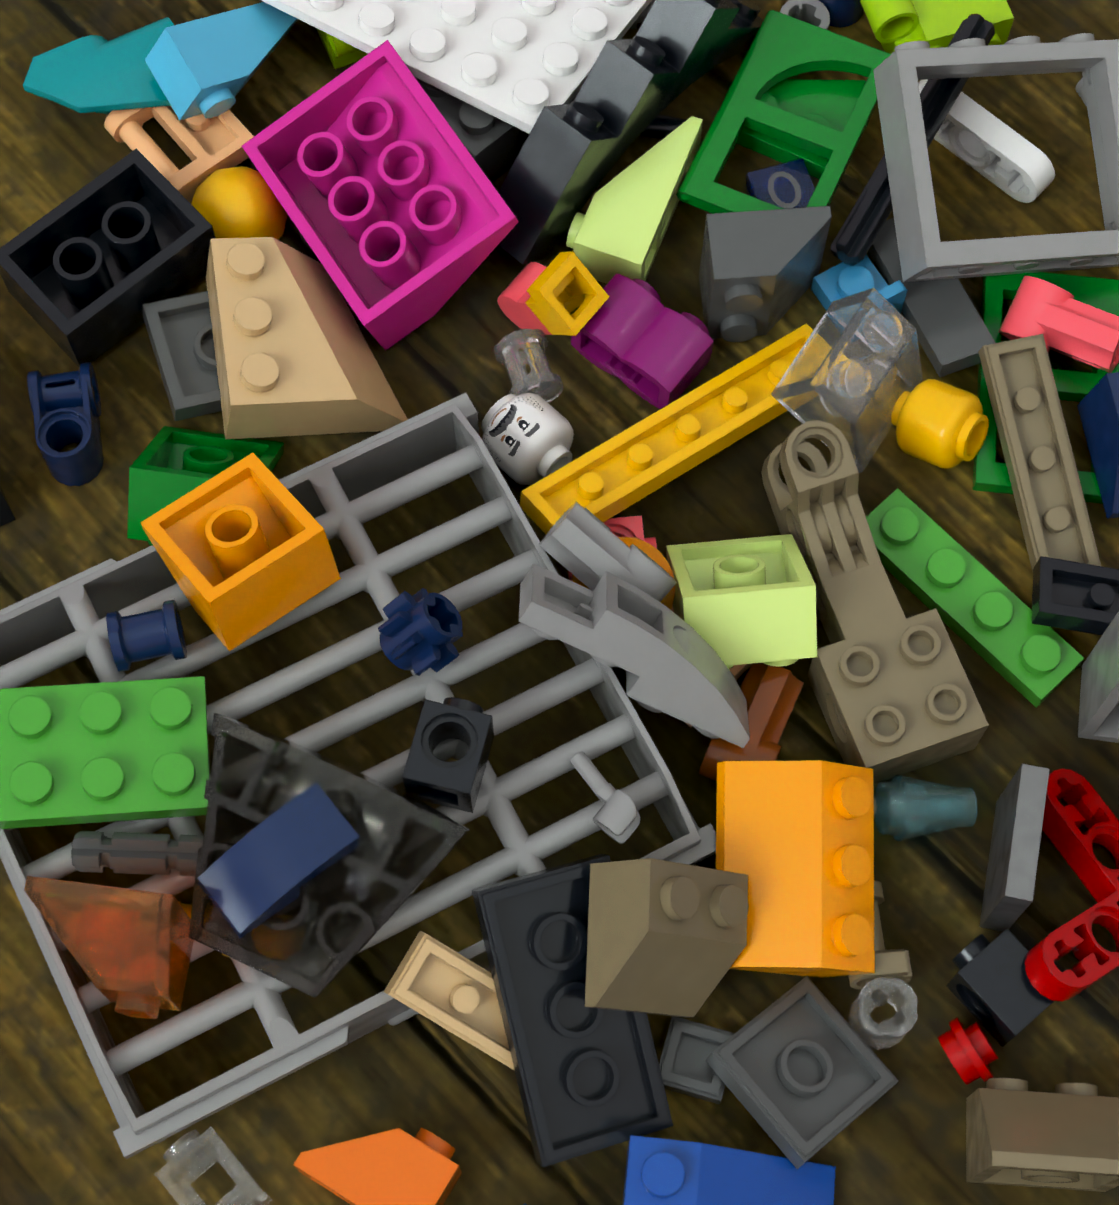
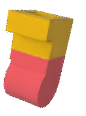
M570 251L560 252L547 267L537 262L528 263L499 295L497 302L510 321L527 333L576 336L606 302L609 295L576 254Z

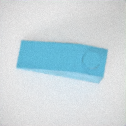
M265 2L173 25L164 29L147 55L145 62L179 121L203 114L205 118H213L223 114L235 104V96L289 33L298 19Z

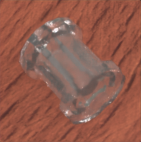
M522 329L504 336L494 346V355L500 364L505 365L512 385L509 394L517 396L523 393H534L549 403L560 396L563 391V383L560 376L552 373L545 353L548 341L545 333L540 329ZM528 364H529L530 369H531V372H530V373H528V372H527V369H526V366H527Z
M876 977L866 983L852 1003L848 1015L849 1024L870 1048L876 1050L889 1049L900 1043L906 1033L916 1023L918 1018V998L911 986L899 978ZM888 1002L894 1007L896 1013L891 1020L887 1019L877 1024L873 1021L870 1014L876 1006L881 1007Z

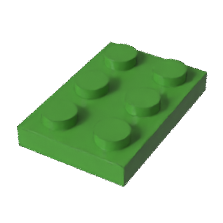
M205 676L0 689V829L212 815Z

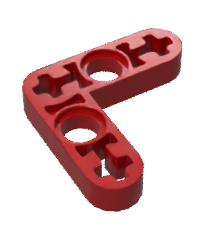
M1062 768L1054 770L1049 774L1042 830L1097 901V904L1052 931L1027 953L1024 963L1026 975L1032 986L1044 997L1061 1002L1073 998L1119 967V820L1093 786L1082 775L1073 770ZM1063 798L1068 805L1064 807L1059 800ZM1083 824L1088 828L1084 834L1079 830ZM1092 843L1100 844L1111 852L1115 859L1116 869H1109L1097 860L1093 853ZM1092 923L1105 927L1112 934L1116 943V952L1104 949L1096 941L1092 932ZM1073 951L1079 962L1069 970L1061 972L1054 962Z

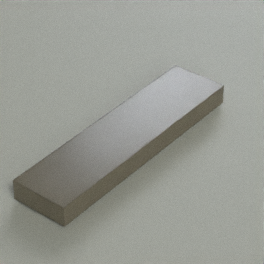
M1043 334L982 346L978 353L1032 572L1040 556L1101 566Z

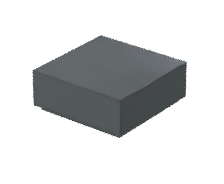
M672 1016L659 1063L664 1088L720 1104L725 1083L705 1060L716 1048L735 1033Z

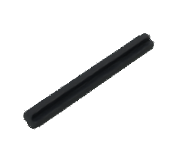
M971 14L962 21L948 47L957 41L970 38H982L985 40V44L988 45L995 34L994 25L979 14ZM969 77L928 79L922 89L920 99L927 148ZM885 154L831 244L833 256L850 266H854L864 259L892 211Z

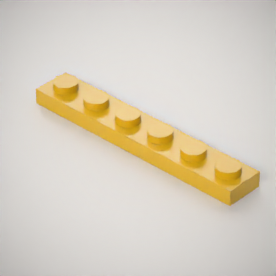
M806 323L522 490L520 507L545 534L548 533L556 521L576 501L604 523L842 378L847 360Z

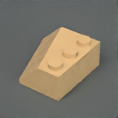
M274 237L210 239L206 283L225 440L384 431L408 420L340 290L321 263Z

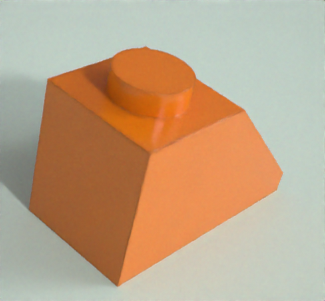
M422 1127L415 1137L400 1128L304 1151L300 1153L293 1164L301 1174L350 1205H443L462 1175L460 1166L450 1160L456 1149Z

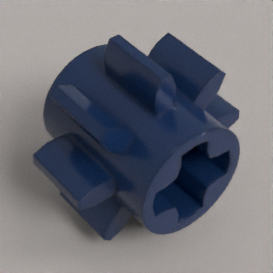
M424 588L413 596L404 591L382 608L389 619L378 627L380 645L386 657L398 668L413 670L415 675L420 676L429 668L435 672L440 671L459 656L453 643L463 636L462 620L456 607L445 596L438 593L428 594Z

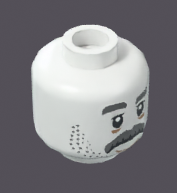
M537 394L506 395L489 409L482 421L481 429L484 433L482 438L496 465L518 484L532 485L572 460V453L569 449L573 443L574 432L571 424Z

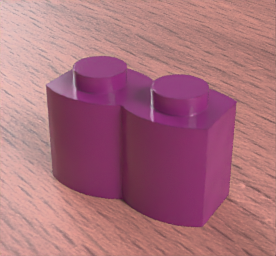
M616 273L603 288L609 295V298L576 336H571V345L595 366L618 377L634 393L653 406L662 409L677 400L707 365L711 358L714 341L709 336L707 327L699 318L687 312L680 314L664 307L659 294L650 284L641 279L631 280Z

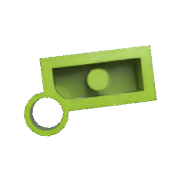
M860 0L875 38L881 43L884 52L890 54L895 51L894 48L896 46L911 41H927L930 48L948 47L962 21L971 14H979L994 25L995 34L988 45H1004L1007 42L1014 20L1006 0Z

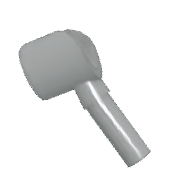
M578 752L571 758V764L595 795L605 803L593 817L594 823L619 844L625 843L639 826L641 820L634 801L626 793L618 789L616 790L611 783H608L585 752Z

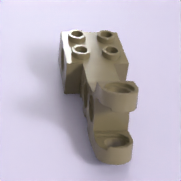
M815 420L801 424L787 436L783 443L777 445L764 460L761 473L763 485L781 535H793L816 584L817 621H821L830 645L817 649V657L812 658L807 677L844 764L873 769L874 785L975 749L989 724L937 609L935 608L909 618L905 617L881 563L858 495L859 472L848 441L842 431L832 423ZM804 439H820L828 446L831 453L829 467L820 450ZM798 456L807 461L811 471H808L801 465ZM779 464L781 465L786 484L783 483L779 476Z

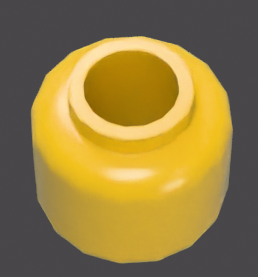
M936 379L922 381L912 392L904 391L897 399L891 414V422L896 426V441L900 449L908 455L939 468H953L962 461H971L980 451L989 427V419L983 414V406L978 396Z

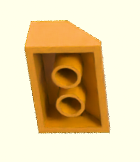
M822 760L723 761L717 763L716 869L748 875L747 945L729 969L818 978L875 973L873 769Z

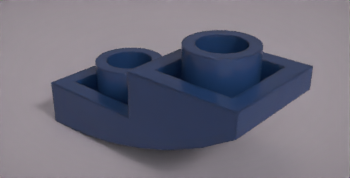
M315 782L271 814L227 850L197 878L198 884L239 938H242L297 899L300 895V887L357 848L360 836L319 784Z

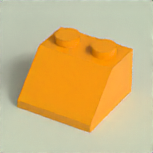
M253 452L140 522L147 537L196 613L229 652L341 579L324 528Z

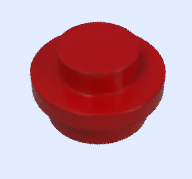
M958 1017L949 1021L951 1029L937 1038L963 1082L969 1085L981 1077L986 1083L988 1079L994 1078L988 1064L999 1057L979 1024L975 1022L965 1028Z

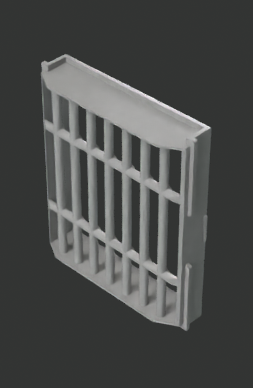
M463 393L279 479L287 490L324 528L328 540L335 537L342 541L355 566L340 572V580L230 652L213 633L186 646L187 658L175 660L172 655H167L127 675L125 671L118 672L110 648L106 613L118 611L124 617L162 609L163 602L169 600L176 601L179 611L191 606L152 545L120 561L110 558L1 609L0 689L18 688L84 656L89 659L100 683L183 678L359 592L365 591L370 594L383 618L382 621L207 705L208 734H211L381 651L378 627L389 619L382 608L400 595L392 581V577L498 526L515 557L438 593L449 599L458 612L464 611L521 583L533 563L557 575L559 574L546 551L539 546L540 541L482 438L479 436L478 413L467 393ZM467 474L470 475L485 504L380 554L377 553L363 527L364 523ZM519 623L460 652L456 659L438 672L429 668L418 676L415 675L413 670H410L413 676L210 774L211 804L420 701L427 699L443 703L445 698L454 697L450 689L451 686L546 639L533 632L529 626ZM563 642L576 666L484 711V714L492 715L494 736L588 689L600 707L607 723L499 777L495 774L488 760L473 813L441 805L354 849L300 887V895L297 899L252 931L482 815L489 818L504 849L268 969L253 940L252 931L239 938L198 884L197 878L199 876H180L179 871L176 869H171L170 875H153L60 921L44 886L77 871L75 866L72 865V843L33 861L18 828L0 829V859L120 1128L113 1131L124 1158L128 1159L166 1140L170 1136L386 1024L395 1026L419 1014L382 991L299 1034L281 998V994L472 896L473 889L495 884L513 874L520 877L545 870L546 867L542 859L601 830L593 821V817L605 804L601 800L531 835H528L511 803L513 799L575 769L570 760L578 752H585L588 758L593 760L620 745L640 780L620 790L632 798L637 811L653 803L674 840L640 859L653 858L696 865L716 854V832L710 823L702 828L698 827L681 797L667 765L611 667L597 662L589 653ZM446 739L435 747L432 754L442 761L452 757L459 760L466 755L469 746L458 739ZM410 748L324 790V792L338 810L343 812L403 782L402 776ZM195 816L115 821L96 830L104 832V836H107V838H112L114 832L154 833L164 827L170 829L176 841H178L180 835H203ZM260 823L212 846L210 866ZM193 886L198 888L212 917V921L87 983L72 946ZM484 940L457 952L485 970L490 971ZM222 946L226 947L242 982L117 1046L115 1045L99 1008ZM251 1008L256 1010L273 1048L147 1113L145 1112L128 1071Z

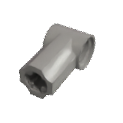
M577 501L563 513L539 543L541 548L592 591L606 571L638 587L659 602L677 583L673 577L634 544L630 547L610 531L611 529L587 508L582 507Z

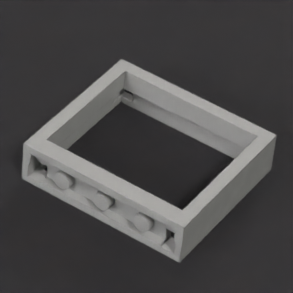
M1081 33L1065 37L1059 42L1041 43L1038 36H1022L1011 39L1004 45H986L985 40L982 38H970L957 41L949 47L930 48L927 41H911L896 46L894 48L895 51L873 70L903 282L1119 266V39L1095 40L1094 34ZM1082 72L1105 230L941 242L918 80Z

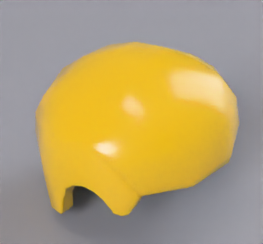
M243 166L217 169L195 190L191 205L213 226L216 239L274 237L279 240L284 233L287 213L261 174L254 169Z

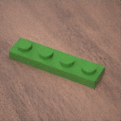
M897 488L866 516L883 567L930 610L936 608L941 620L1033 706L1037 708L1080 666L1084 660L1080 653L1051 627L1032 624V610L901 490Z

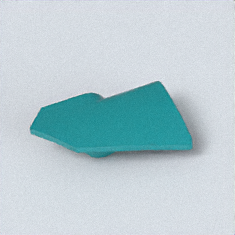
M165 17L109 41L102 36L89 35L33 57L23 83L24 90L79 113L96 112L107 114L112 110L171 106L146 64L145 59L164 29L174 24L170 18Z

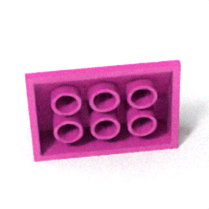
M388 40L242 145L248 157L363 326L385 351L435 316L519 222Z

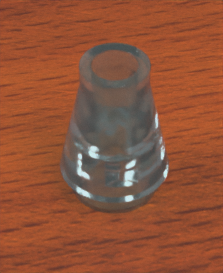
M895 775L891 782H880L875 790L874 797L877 804L875 823L877 829L882 835H893L897 841L956 827H972L977 818V799L971 787H953Z

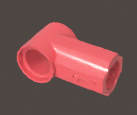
M1032 276L1023 277L999 333L1009 340L1043 334L1048 353L1050 350H1053L1078 362H1083L1112 373L1119 363V316L1074 300V295L1055 284Z

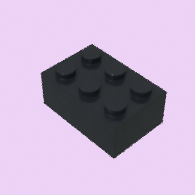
M136 148L0 248V275L8 292L71 360L80 367L82 363H92L145 323L143 319V304L179 297L206 277L210 239H216L213 226Z

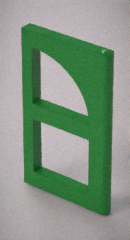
M768 11L676 193L677 198L684 203L712 214L783 209L717 183L743 128L746 127L829 159L807 207L829 206L878 103L873 70L891 54L778 11ZM842 71L868 78L843 131L828 127L759 99L766 91L780 81L806 72Z
M1047 272L983 276L981 318L996 343L1001 342L999 330L1002 325L1003 298L1014 299L1024 276L1036 277L1055 284L1074 295V300L1119 316V280ZM979 363L977 396L983 406V414L989 419V427L985 441L978 454L974 457L972 490L1013 494L1006 463L995 462L997 426L982 365ZM1119 363L1116 365L1112 373L1119 372ZM1091 366L1093 373L1052 369L1059 400L1081 402L1106 373L1109 372ZM1091 460L1090 472L1078 471L1085 502L1103 504Z

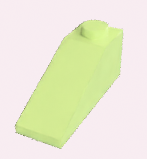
M694 116L688 118L594 194L586 214L577 212L574 216L568 232L566 246L573 248V252L597 281L607 284L616 273L631 280L641 279L646 281L679 202L676 193L700 148L703 119Z

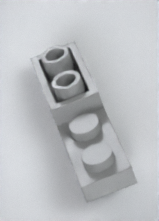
M533 563L520 583V623L529 626L533 632L545 639H558L589 653L593 659L605 666H618L626 670V696L636 700L643 708L651 712H663L694 726L696 730L709 738H721L741 748L745 747L750 740L746 698L733 674L715 650L689 624L667 606L638 587L607 571L592 591Z

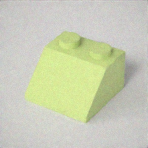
M792 534L666 546L667 561L672 569L674 579L677 581L673 601L674 613L689 624L715 650L728 669H731L734 665L764 663L769 666L781 667L794 664L798 659L817 657L816 584Z

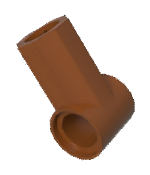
M752 663L740 687L747 701L750 740L744 748H741L724 739L712 738L701 764L699 774L717 782V763L777 761L782 748L779 745V741L802 691L804 682L797 679L790 670L783 667L769 666L764 663Z

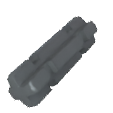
M80 831L74 836L71 850L72 865L75 866L76 870L103 873L106 867H110V869H113V873L170 875L171 869H176L179 871L180 876H200L210 867L212 856L211 843L203 835H180L178 841L170 839V834L114 832L112 838H107V836H104V832Z

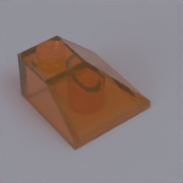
M27 876L24 891L95 987L110 1002L116 1003L115 1012L131 1017L156 1019L158 1018L160 1008L181 1010L196 926L174 895Z

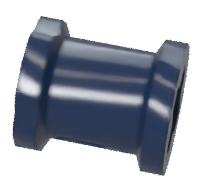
M175 600L163 602L162 609L124 617L118 611L106 613L110 648L118 672L130 670L132 662L166 655H172L175 660L187 658L182 621Z

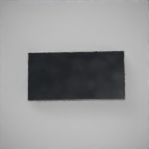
M606 854L595 855L472 890L536 1163L542 1167L628 1141L630 1135L644 1136L673 1126L647 1014L585 1007L590 864L611 862L610 856Z

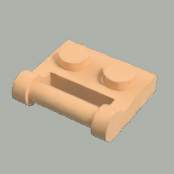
M171 106L112 110L104 122L105 129L117 142H125L132 151L137 148L190 204L196 188L212 172L217 169L235 167L249 158L242 145L254 137L230 109L213 118H205L203 114L180 121ZM154 117L192 162L179 170L142 128L143 124Z

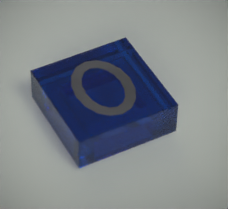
M803 158L749 172L746 177V186L750 196L783 209L807 207L815 190Z

